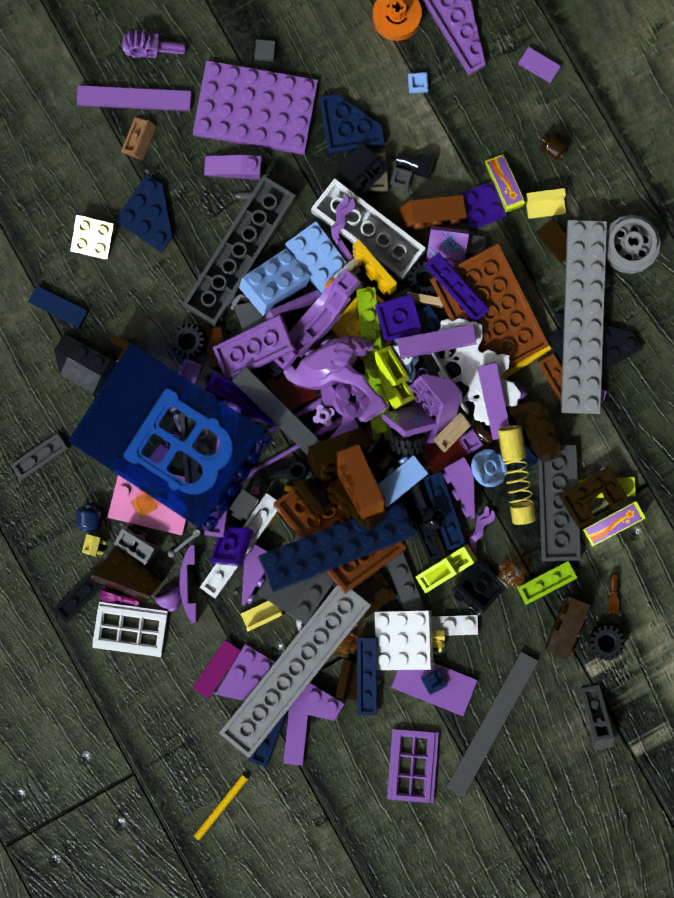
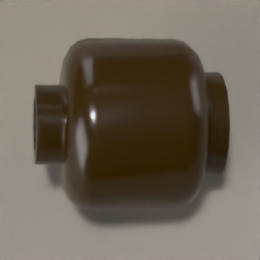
M556 132L550 135L546 133L540 140L542 144L540 151L550 160L562 159L569 149L567 147V140Z

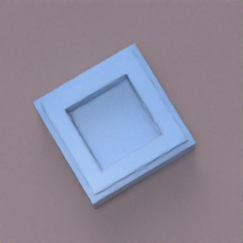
M427 72L408 73L409 94L428 92Z

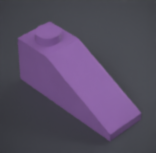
M225 155L206 156L204 176L261 179V156Z

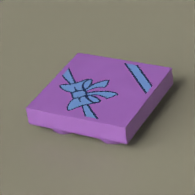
M431 226L426 262L437 252L446 261L463 262L466 255L469 231Z
M415 405L385 412L382 415V419L391 428L399 432L402 437L409 438L412 435L427 433V431L436 429L437 423Z

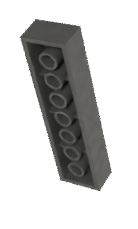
M264 175L262 176L183 302L182 306L186 310L217 328L240 291L239 286L242 277L250 273L295 203L296 195Z

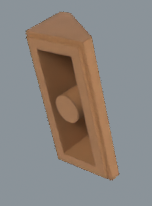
M135 117L121 152L143 160L156 125L149 120Z

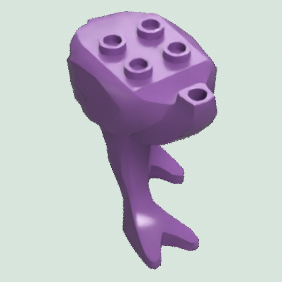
M347 336L333 340L329 338L321 343V348L316 351L315 349L308 351L297 369L294 366H290L286 371H283L287 380L299 387L312 390L328 388L333 395L336 390L335 386L339 383L357 386L369 398V405L359 417L361 422L366 423L390 407L386 400L372 388L365 375L357 372L354 368L359 356L367 355L368 351H372L374 345L369 340L361 336ZM349 394L350 398H348V401L351 402L352 395ZM342 415V422L332 437L359 428L360 425L355 418L350 419Z

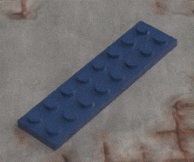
M401 500L386 508V518L371 531L361 527L353 518L258 555V560L274 593L416 537V532Z

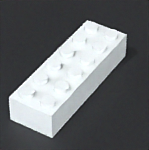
M334 178L311 208V213L329 227H332L336 221V206L342 202L343 196H348V202H350L351 198L354 199L355 207L345 216V226L339 231V234L352 244L360 240L381 266L402 282L411 268L424 254L426 248Z

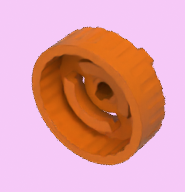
M376 0L373 8V24L378 33L392 41H401L411 37L420 26L422 16L420 2L418 0ZM390 20H392L393 22H401V21H403V22H402V23H399V24H395V23H392Z

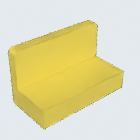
M565 188L527 193L525 200L528 218L564 215L566 213L564 202L566 196Z
M268 601L241 613L247 631L284 615L282 610Z

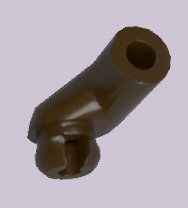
M474 419L477 437L486 444H492L494 440L492 439L491 431L485 427L484 422Z

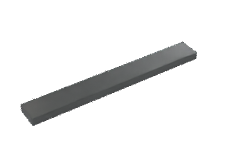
M520 652L446 788L464 797L537 665V660Z

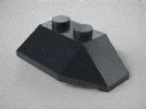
M63 334L54 349L59 374L92 394L121 388L130 372L66 334Z

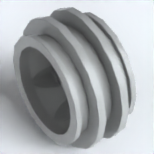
M627 215L618 218L606 230V261L612 268L622 273L633 274L642 272L655 261L659 254L661 241L658 230L652 222L642 216ZM619 231L624 232V237H618L617 233ZM643 237H645L647 243H643ZM634 239L637 243V246H631L628 240L632 241ZM615 245H620L621 251H616ZM640 250L645 252L644 257L639 256ZM625 255H631V261L625 259Z

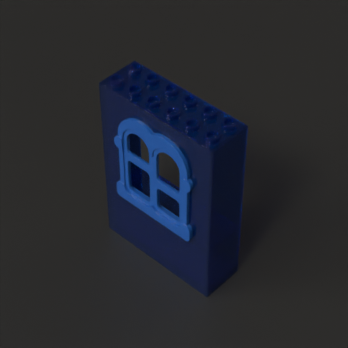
M130 343L68 442L199 529L210 531L217 526L220 514L225 513L230 505L228 502L231 497L236 496L240 490L239 485L241 481L246 480L251 472L249 469L252 464H256L260 459V452L263 447L266 448L270 443L272 433ZM170 407L176 408L196 422L194 429L184 442L159 426L160 421ZM204 428L215 433L220 440L219 450L212 456H204L193 449L194 442ZM153 434L160 436L170 443V449L159 464H156L142 454L144 446ZM178 451H183L201 464L202 476L197 482L188 484L167 470L168 465Z

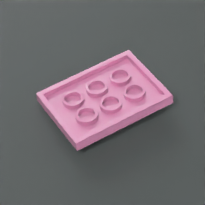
M121 462L108 518L183 536L187 520L186 493L181 490H172L168 485L169 482L146 467ZM175 475L176 477L185 482V478L183 476Z

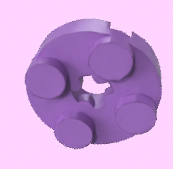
M339 383L336 386L335 394L332 397L335 410L340 415L350 419L360 417L369 405L368 396L360 388L351 384ZM349 394L354 396V404L348 401V398H350Z

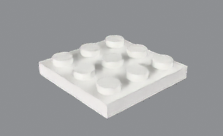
M431 610L374 612L375 637H377V670L433 669Z

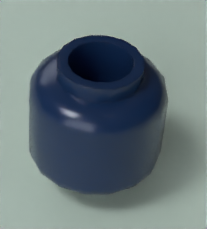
M85 503L84 506L77 509L75 524L79 527L80 531L94 532L95 529L100 527L101 510L96 508L95 504Z

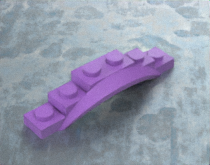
M345 269L337 279L333 280L289 332L296 350L274 361L286 371L298 356L302 358L313 344L317 345L340 319L341 315L339 313L350 302L351 298L349 296L361 282Z

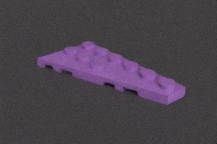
M423 0L468 76L484 68L486 64L471 0Z
M245 644L216 695L245 701L275 664V661ZM309 683L288 710L335 721L345 703Z

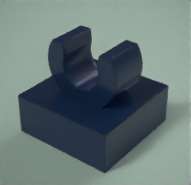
M438 668L420 677L429 695L447 686Z

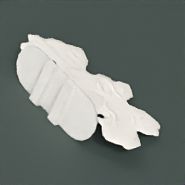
M461 318L453 322L450 319L441 320L438 331L474 325L477 345L456 348L455 354L451 357L449 356L451 352L445 350L443 359L440 358L437 352L431 354L440 369L437 372L440 378L451 379L454 384L462 381L469 387L470 390L464 397H461L460 401L464 412L469 414L466 401L474 402L475 420L485 422L489 426L477 366L496 361L505 406H516L521 396L519 389L513 382L502 379V374L509 369V355H496L491 350H486L482 353L478 350L479 343L483 337L482 325L480 323L468 322L466 319ZM450 361L457 363L461 368V374L453 379L445 367ZM478 394L479 398L474 399L473 396Z

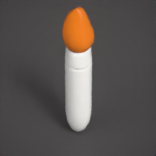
M356 258L352 259L327 281L324 288L326 289L345 269L349 272L359 264V260Z

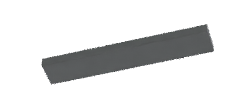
M246 366L232 379L304 453L308 454V446L321 442Z

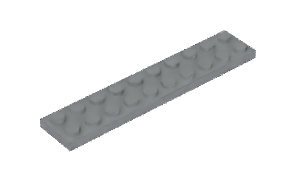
M567 221L561 413L600 414L606 221Z
M336 586L219 734L250 758L371 607V604L355 591L351 590L344 594Z

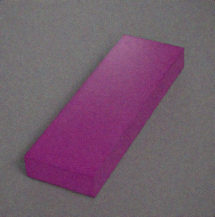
M225 640L193 689L209 699L241 650Z

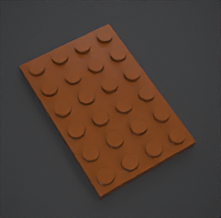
M498 243L452 267L490 309L477 321V323L482 325L483 335L478 347L480 352L483 353L486 350H491L496 355H509L510 367L549 346ZM435 277L429 279L452 322L458 318L466 319L468 322L473 321Z
M338 475L333 476L326 482L320 481L317 483L327 497L328 486L338 478ZM293 490L273 503L275 509L300 539L353 519L351 515H346L340 506L334 504L333 509L316 520ZM400 542L327 571V573L342 592L347 594L404 552L406 547Z

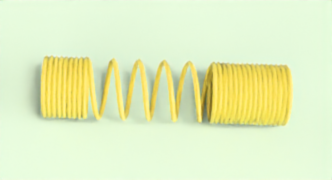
M522 426L502 427L497 431L502 460L506 461L503 464L514 462L526 464L521 469L504 473L523 472L528 474L522 479L511 480L506 483H529L523 489L510 490L507 493L520 491L531 493L530 496L524 499L509 501V503H516L510 506L512 523L515 525L529 524L536 521L534 502L527 500L533 493L525 490L531 485L529 481L524 480L530 474L527 471H522L528 466V463L520 461L527 456Z

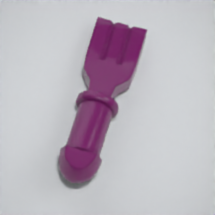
M104 588L101 589L100 599L111 603L120 601V603L124 602L134 606L141 604V600Z

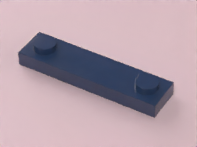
M442 472L424 477L423 480L432 507L437 506L444 510V513L439 514L440 518L446 516V523L440 530L447 551L466 545Z
M357 637V715H378L377 637Z

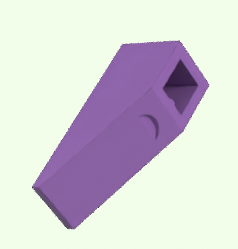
M464 457L444 468L445 473L442 475L447 484H452L454 488L452 493L455 499L462 502L463 507L461 509L465 517L473 519L475 518L474 475Z
M256 544L253 545L244 560L242 605L244 606L246 603L251 604L256 595L253 593L257 586L261 587L266 579L263 576L264 571L258 560V555L267 551Z

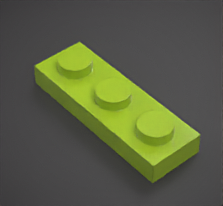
M569 561L524 583L517 587L525 605L577 579V576Z

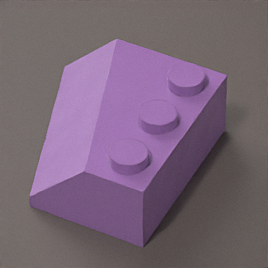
M423 374L409 386L415 397L411 404L415 405L437 423L436 429H433L435 433L442 431L456 417L462 391L451 379Z

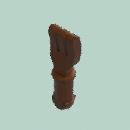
M612 573L609 577V593L611 595L607 602V613L619 614V599L617 597L619 577L616 573Z

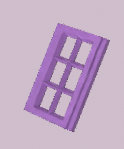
M392 729L387 799L433 803L439 732ZM402 737H413L412 753L401 752ZM417 738L427 739L426 754H416ZM401 757H412L410 774L400 773ZM415 758L426 759L425 775L414 774ZM399 777L410 778L409 794L398 793ZM414 778L424 779L423 795L413 794Z

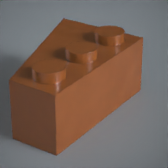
M463 195L410 200L397 209L400 229L403 231L423 229L431 226L441 227L444 224H449L450 226L461 224L463 219L467 218Z
M359 444L337 452L338 477L361 518L364 519L384 511L385 496L379 490Z

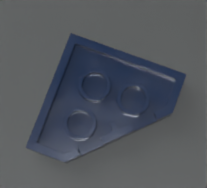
M339 94L319 97L328 154L355 150L361 143L367 148L384 145L382 125L368 117L356 106L351 105Z
M146 174L116 217L115 222L161 253H163L173 238L163 184Z

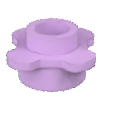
M318 405L313 421L330 426L331 417L335 413L334 409H327L323 405Z

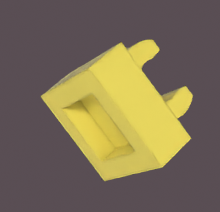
M86 534L82 553L96 556V554L103 555L104 552L99 551L98 546L99 544L106 545V542L100 540V537Z
M432 630L433 648H439V652H442L445 630Z

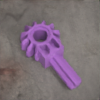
M137 29L136 31L130 30L124 34L122 41L123 51L126 52V55H131L133 58H156L157 52L184 54L185 44L158 41L159 34L145 33L144 30L138 31Z

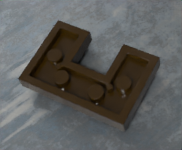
M609 466L559 496L578 529L596 519L586 502L602 493L611 509L629 499Z

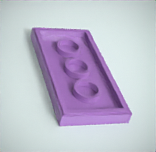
M280 314L213 347L223 376L231 381L245 366L250 371H253L296 350L284 319Z
M433 663V669L398 670L391 688L464 716L477 680ZM438 668L447 686L429 695L420 677Z

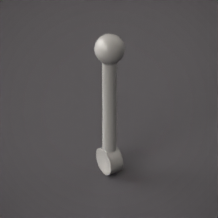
M198 529L194 530L189 538L174 550L168 551V556L174 557L177 551L195 537H199L201 532Z

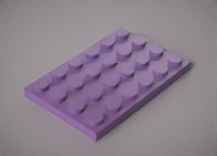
M206 61L193 136L305 155L318 80Z

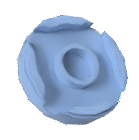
M484 449L478 452L473 457L471 463L475 479L486 487H495L501 484L507 475L504 473L507 471V466L503 464L505 461L502 460V456L500 454L497 455L492 449Z

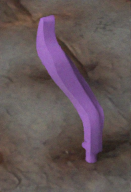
M344 195L342 202L336 206V221L331 227L332 238L336 244L339 243V231L345 226V216L355 207L354 199L351 198L350 202H348L347 195Z
M485 506L484 512L477 517L476 529L469 538L470 547L474 554L477 553L476 541L483 536L484 526L491 523L495 518L494 510L489 514L488 506Z

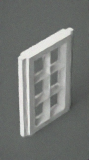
M99 602L92 648L161 657L168 611ZM104 614L120 615L119 626L103 624ZM124 616L140 618L139 628L124 627ZM144 619L158 620V631L143 629ZM102 628L117 629V639L101 638ZM122 630L138 632L137 642L121 641ZM142 633L157 635L156 646L141 644Z

